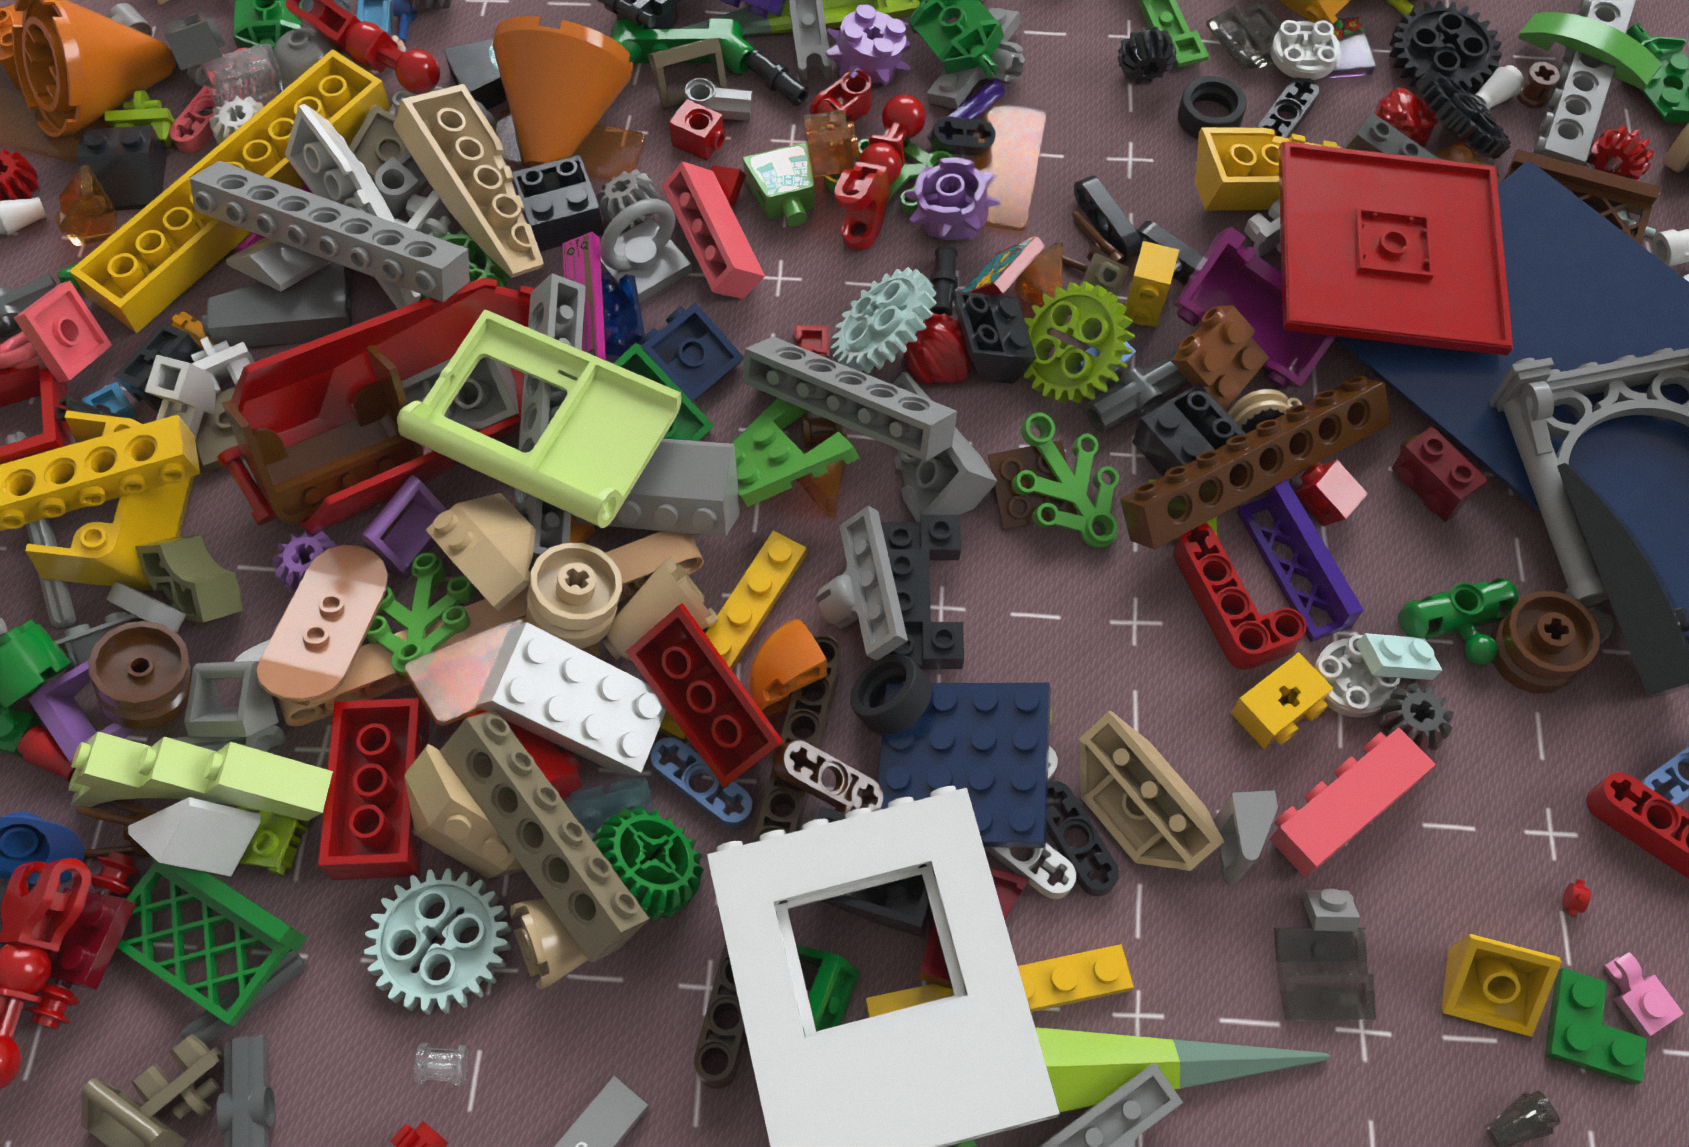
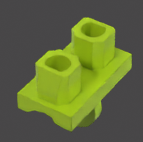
M135 91L133 101L124 102V110L105 112V122L112 128L152 125L163 147L172 146L169 130L176 119L173 118L169 108H162L160 100H150L146 91Z

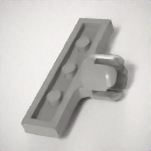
M1002 8L989 9V12L1000 23L1004 33V38L990 57L998 65V73L994 75L992 72L993 77L989 78L980 67L947 74L944 69L927 92L929 104L957 109L981 79L999 80L1003 84H1012L1018 81V77L1022 75L1025 67V58L1022 53H1018L1022 52L1023 48L1017 43L1008 42L1022 23L1018 11Z
M866 506L839 525L847 569L842 575L835 577L819 589L816 601L819 603L817 606L818 611L825 621L837 625L840 629L848 627L859 620L866 656L879 660L906 643L908 639L879 512L870 506Z
M1153 1062L1039 1147H1136L1135 1141L1140 1134L1184 1102L1156 1063Z

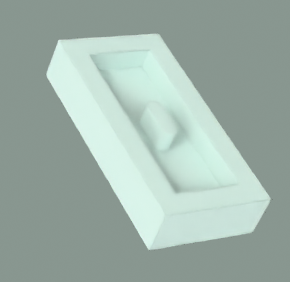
M1365 633L1356 642L1373 676L1433 680L1443 671L1434 656L1433 648L1426 642L1425 638Z

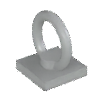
M644 199L626 207L609 223L601 238V269L633 307L692 272L691 262L670 240L675 227L674 211L667 202L660 199ZM655 213L661 217L660 227L652 218H649L621 234L631 222L641 216Z

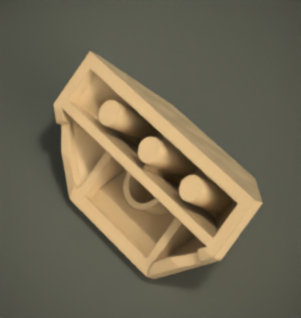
M501 493L456 503L449 510L440 513L435 518L433 524L426 529L453 563L497 611H500L529 585L530 572L528 569L533 558L536 530Z
M1108 711L1078 739L1081 799L1135 863L1192 871L1225 843L1202 801L1157 749L1112 711Z
M428 744L404 775L415 836L488 879L525 871L443 757L440 750Z

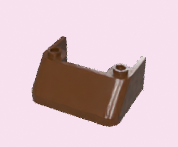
M374 345L366 347L377 381L362 387L355 394L353 409L357 419L285 448L281 438L271 429L258 428L252 430L250 424L230 400L222 403L241 453L269 506L280 520L287 523H296L307 519L318 510L326 497L424 455L420 444L401 436L398 431V414L404 406L408 405L397 367Z

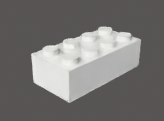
M527 622L508 629L475 706L488 712L497 710L503 719L620 775L642 773L667 710L649 684Z

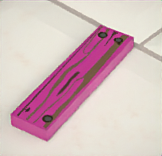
M590 232L562 243L564 278L586 286L582 351L606 361L600 237Z

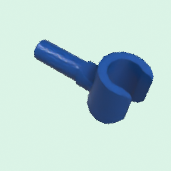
M394 0L393 15L400 18L398 37L405 43L410 20L414 21L416 19L417 12L412 7V3L405 0Z

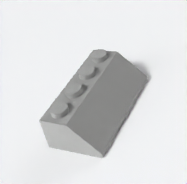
M662 439L620 510L608 526L726 537L740 515L735 444ZM576 517L577 523L579 524L594 525L581 518Z

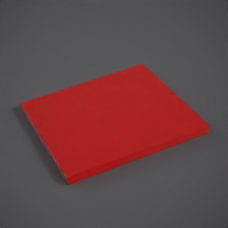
M1282 141L1278 153L1283 330L1508 356L1513 349L1496 166Z

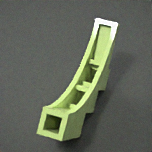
M97 732L87 743L80 742L76 749L71 765L72 768L76 769L69 784V791L75 792L71 805L77 807L85 806L91 808L100 803L122 799L165 798L184 800L191 797L212 803L240 806L308 821L323 813L333 771L233 742H229L216 752L167 737H163L153 746H148Z

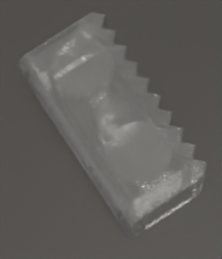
M270 43L222 54L220 58L201 64L205 84L215 107H222L223 100L228 102L234 101L236 95L242 100L251 96L255 101L256 98L262 99L263 96L268 98L269 95L275 96L276 93L280 94L283 91L280 65Z

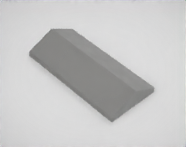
M267 237L226 259L228 266L280 292L332 262Z

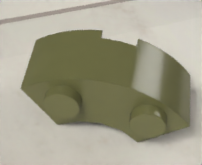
M202 535L180 536L136 546L141 566L154 591L162 590L173 602L171 607L186 614L185 619L204 623L243 611L241 589L237 583L235 572L223 569L212 559L206 550Z

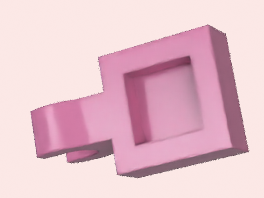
M1630 952L1620 958L1616 957L1603 966L1608 976L1623 992L1613 1000L1641 1037L1646 1038L1653 1035L1684 1014L1656 975L1643 979L1641 966Z

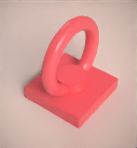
M67 281L57 285L14 317L22 331L0 344V369H7L40 356L58 384L70 381L113 345L71 281Z

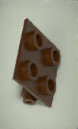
M1053 441L1067 463L1063 441ZM1036 446L988 454L989 469L998 481L994 489L1003 530L1035 524L1033 512L1044 503L1055 505L1058 511L1077 515V510L1072 503L1034 492L1027 496H1021L1014 491L1012 480L1023 470H1030L1038 477L1058 482ZM1021 477V485L1026 489H1030L1029 480ZM1042 510V518L1045 521L1051 520L1050 513Z

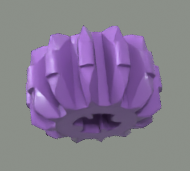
M305 530L303 536L299 538L290 532L291 542L289 544L278 543L280 554L272 557L273 565L276 568L275 577L280 584L285 585L290 593L295 594L306 570L315 557L327 549L338 546L323 531L314 535Z

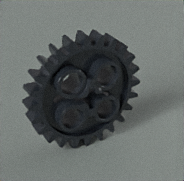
M1438 1L1434 9L1426 2L1421 10L1413 7L1410 15L1404 14L1400 23H1397L1389 46L1393 47L1389 57L1396 58L1393 68H1404L1400 78H1407L1409 76L1413 78L1410 83L1411 87H1414L1417 84L1416 82L1428 70L1431 71L1433 69L1436 73L1440 72L1444 77L1447 76L1454 80L1464 91L1469 92L1471 89L1474 92H1478L1481 85L1487 82L1499 66L1498 62L1502 53L1498 50L1502 42L1494 40L1498 32L1497 30L1487 31L1490 21L1479 22L1480 12L1469 15L1467 14L1468 6L1466 5L1459 11L1456 10L1455 2H1451L1448 8H1444L1442 2Z
M1432 69L1431 71L1428 70L1416 82L1417 91L1422 95L1421 98L1430 104L1428 107L1436 112L1435 117L1455 136L1458 135L1460 139L1463 138L1470 147L1481 154L1484 153L1488 158L1492 157L1494 160L1498 159L1511 147V142L1508 140L1509 137L1503 132L1504 129L1496 124V119L1490 116L1492 113L1487 106L1471 92L1464 91L1454 80L1447 76L1444 77L1440 72L1436 73Z

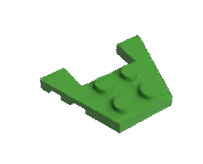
M779 398L731 443L735 444L738 494L747 507L793 488L791 483L793 480L807 474H811L814 478L828 473L826 466L843 459L847 465L860 457L854 446L839 432L804 454L785 435L782 429L799 419L801 414H806L809 411Z

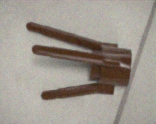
M1077 211L1073 212L1074 224L1095 244L1089 252L1087 259L1091 262L1094 253H1097L1122 264L1125 256L1109 244ZM1044 248L1039 253L1085 273L1089 266L1050 249Z
M123 799L106 803L132 813L129 816L85 806L77 807L76 812L80 815L124 825L123 838L131 843L129 846L85 849V859L97 858L99 856L108 857L110 852L149 857L150 854L128 834V826L159 811L149 810Z

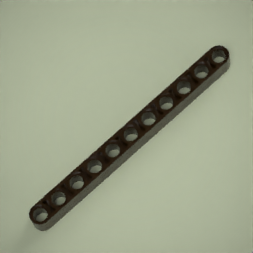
M828 635L814 637L823 654L833 659L827 663V676L793 691L781 734V739L784 741L782 744L801 740L818 749L821 748L841 671V647L837 640ZM810 691H817L823 695L817 701H809L803 696ZM800 728H808L814 733L807 739H799L793 735ZM797 753L790 754V759L794 761V766L811 768L812 765L804 766L795 760ZM774 765L752 843L760 841L759 837L770 831L785 830L786 834L800 830L809 793L779 777L774 769ZM780 804H787L794 809L793 813L787 817L775 816L772 810ZM726 941L694 1055V1066L698 1077L705 1086L711 1089H721L733 1081L737 1073L746 1038L736 986L727 980V976L732 968ZM725 1010H733L740 1016L738 1024L729 1030L721 1029L715 1024L717 1016ZM713 1054H721L728 1059L726 1069L718 1075H710L703 1070L706 1059Z

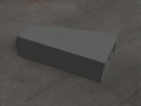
M331 262L329 265L281 292L262 282H257L208 298V313L202 314L204 333L206 336L212 337L215 345L227 340L230 347L244 342L246 347L310 342L351 327V282L347 267Z

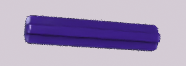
M999 80L989 81L948 117L977 119L1004 96L1005 89L1002 87ZM946 130L941 131V133L945 134L947 140L951 139L950 136H947Z

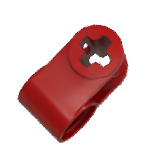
M856 70L855 72L858 75L854 78L849 76L852 71L845 73L841 79L828 89L820 92L810 105V115L816 119H822L829 125L830 131L835 135L844 133L850 125L871 110L872 82L871 77L864 71Z

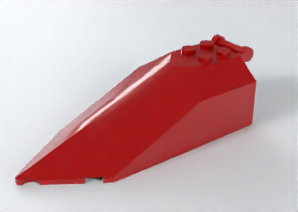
M483 277L467 283L444 302L429 297L243 367L230 401L250 424L252 430L258 428L271 429L281 438L284 447H289L357 419L351 406L355 394L362 387L377 381L366 347L374 345L397 367L400 380H406L451 359L484 309L528 327L530 296L535 288L521 285L518 290L497 286V280ZM603 305V315L605 317L607 310ZM511 367L509 368L515 379L519 414L485 429L475 430L497 441L519 430L521 424L524 373ZM239 445L221 452L217 459L223 469H229L254 510L251 515L257 525H263L277 517L269 506L243 463L244 457ZM422 446L423 456L326 497L311 517L297 523L309 533L314 534L390 500L410 475L417 477L424 484L459 464V462Z

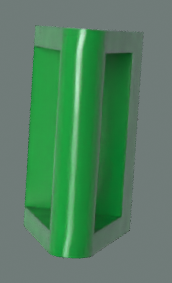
M796 944L800 960L820 967L808 996L816 1032L840 1026L860 971L841 955Z

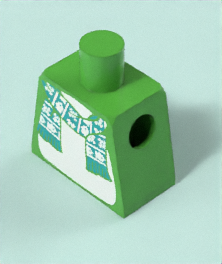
M807 142L743 157V168L746 174L744 181L766 218L772 220L785 216L787 224L792 227L805 223L807 220L805 211L812 210L815 207V188Z

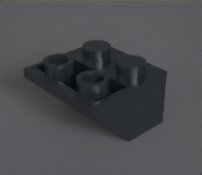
M580 154L512 172L517 193L520 195L524 206L523 213L526 223L531 225L540 252L563 246L562 243L590 232L597 236L603 235L604 228L600 208Z
M954 291L951 296L967 350L982 380L1014 384L1036 359L1018 298Z
M1199 383L1141 417L1132 443L1163 477L1167 470L1178 466H1185L1196 460V456L1200 453L1216 450L1226 445V441L1231 437L1245 435L1246 433Z

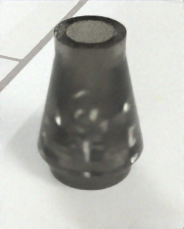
M1537 1090L1532 1094L1528 1092L1522 1093L1497 1118L1485 1125V1130L1496 1147H1510L1552 1135L1554 1133L1553 1128L1561 1122L1551 1102L1542 1092Z

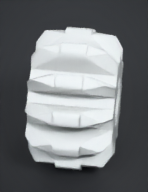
M236 95L234 101L228 102L223 100V107L213 108L214 115L209 121L217 143H222L264 107L262 103L254 101L251 96L242 100Z

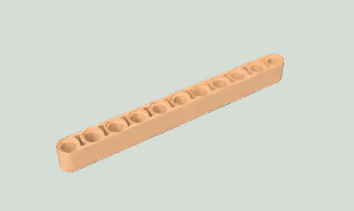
M660 531L605 552L614 560L621 572L622 592L619 602L633 597L663 561L670 556L674 558L676 564L679 563L688 575L700 569L704 563L697 544L690 533ZM529 585L500 611H497L487 599L465 606L464 608L471 621L469 627L463 632L456 633L433 652V666L470 657L478 658L499 650L509 628L528 623L525 602ZM440 619L426 630L425 637L444 624L443 619ZM405 629L394 635L406 642L408 630ZM369 643L361 646L345 681L334 693L320 699L310 700L308 706L292 703L291 700H283L281 698H278L286 724L297 727L333 715L334 701L371 700L429 676L426 674L418 679L403 677L392 666L391 658L393 654L378 643Z

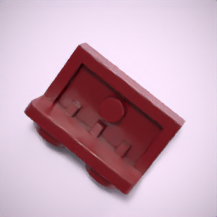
M1433 427L1405 445L1391 468L1397 474L1398 479L1404 485L1409 486L1424 501L1426 507L1445 522L1456 515L1467 498L1487 481L1486 477Z

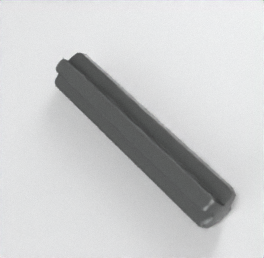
M290 949L243 1016L304 970V961L298 953ZM239 986L219 1001V1005L229 1011L240 995ZM207 1010L185 1026L180 1034L183 1040L193 1034L206 1045L230 1025Z

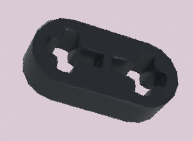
M941 117L935 122L929 133V141L932 147L937 151H946L950 154L984 155L996 140L994 127L989 122L981 119ZM942 130H946L947 136L951 137L950 140H947L945 134L941 133ZM975 133H979V137H980L981 139H985L984 142H983V143L979 142L978 137L973 136V135H974Z

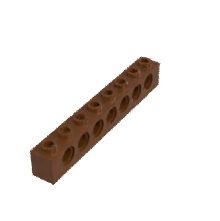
M1364 375L1346 378L1343 381L1344 384L1337 388L1319 392L1315 395V399L1303 405L1288 408L1286 414L1274 420H1266L1256 426L1257 429L1245 435L1231 437L1226 441V445L1216 450L1200 453L1193 462L1167 470L1165 476L1154 482H1147L1136 486L1134 492L1120 499L1130 541L1155 550L1392 424L1384 382L1367 379Z

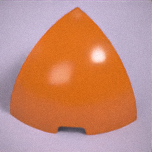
M794 618L776 629L757 651L749 670L747 692L767 719L788 710L790 692L827 676V660L813 635L800 619Z

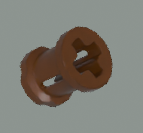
M1547 62L1534 63L1528 71L1527 82L1524 83L1520 93L1517 95L1519 102L1529 108L1542 107L1549 97L1548 91L1559 81V70Z
M801 414L804 448H810L811 444L822 443L837 432L842 434V425L824 417H809L808 414Z

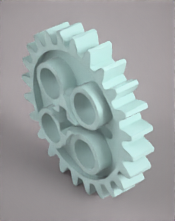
M909 267L903 272L896 269L892 277L887 273L884 274L879 284L874 280L868 292L862 290L861 298L858 301H851L850 304L853 308L842 313L845 320L835 326L839 332L832 336V340L835 341L831 346V349L835 352L833 356L841 364L860 372L864 370L867 374L871 372L874 365L879 370L882 369L887 359L891 363L894 362L895 354L898 351L905 353L907 351L906 344L909 341L916 342L918 340L915 333L926 329L927 326L923 323V320L932 317L933 313L929 309L936 304V301L933 299L936 295V291L932 288L934 285L917 269L912 271Z
M447 868L442 880H438L436 874L431 869L428 870L426 882L421 883L414 875L410 876L411 888L407 891L396 884L394 889L398 898L395 901L387 898L380 900L387 911L385 914L377 913L371 915V918L379 925V928L366 931L365 936L375 942L376 945L365 949L364 954L369 959L377 960L367 969L373 976L382 975L378 979L376 986L382 991L391 988L388 998L395 1004L405 997L404 1007L409 1011H413L421 1001L422 1011L426 1015H430L435 1003H438L440 1009L447 1014L450 1011L451 1000L456 999L465 1008L467 1007V993L472 991L481 998L484 995L479 984L483 980L492 984L497 982L490 970L492 967L505 968L506 966L503 959L498 956V952L511 950V945L508 941L500 938V936L511 932V927L507 922H498L507 915V911L503 905L493 907L499 898L494 891L484 894L487 886L481 879L471 886L472 878L464 871L458 880L455 881L454 873L451 869ZM438 902L445 903V909L439 917L434 919L426 918L427 911L433 904ZM464 909V913L456 917L457 911ZM471 926L479 927V934L476 939L469 943H460V936L466 928ZM435 936L446 939L441 946L431 942ZM416 938L414 950L407 955L399 956L398 949L401 943L406 939ZM443 962L451 963L450 972L444 979L432 980V972L438 964ZM420 965V970L417 973H412V969Z

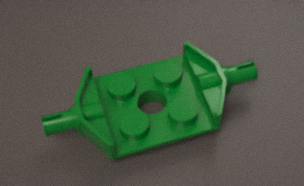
M235 0L233 39L237 48H251L256 51L258 56L261 57V71L269 74L270 70L271 74H273L272 55L275 44L285 33L302 28V22L287 9L286 0ZM303 0L299 4L300 9L303 8ZM266 4H273L269 8H264Z
M922 0L909 18L910 26L913 33H918L943 63L947 74L980 67L989 78L993 77L992 72L994 75L998 73L999 67L990 57L1004 38V33L1000 23L979 0ZM958 18L956 22L946 24L950 19Z
M1640 23L1633 24L1626 33L1646 47L1662 64L1645 90L1641 88L1639 90L1665 122L1688 124L1689 59L1682 51L1688 40L1676 37H1652L1647 34Z

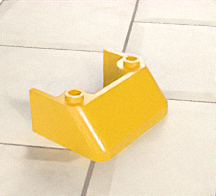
M66 411L65 419L76 443L142 425L136 420L74 411ZM195 476L185 478L178 483H168L150 488L139 494L120 497L113 523L91 522L83 525L76 531L71 548L27 543L25 551L42 579H56L66 582L111 587L117 581L138 590H154L143 571L136 546L180 537Z

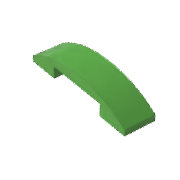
M1138 0L1149 30L1154 27H1158L1160 31L1168 30L1177 52L1176 61L1173 63L1176 68L1208 61L1209 54L1198 31L1190 32L1176 0Z
M1559 12L1535 13L1518 36V39L1547 51L1556 42L1616 66L1612 77L1645 90L1662 65L1646 47L1626 33L1603 22L1580 15Z

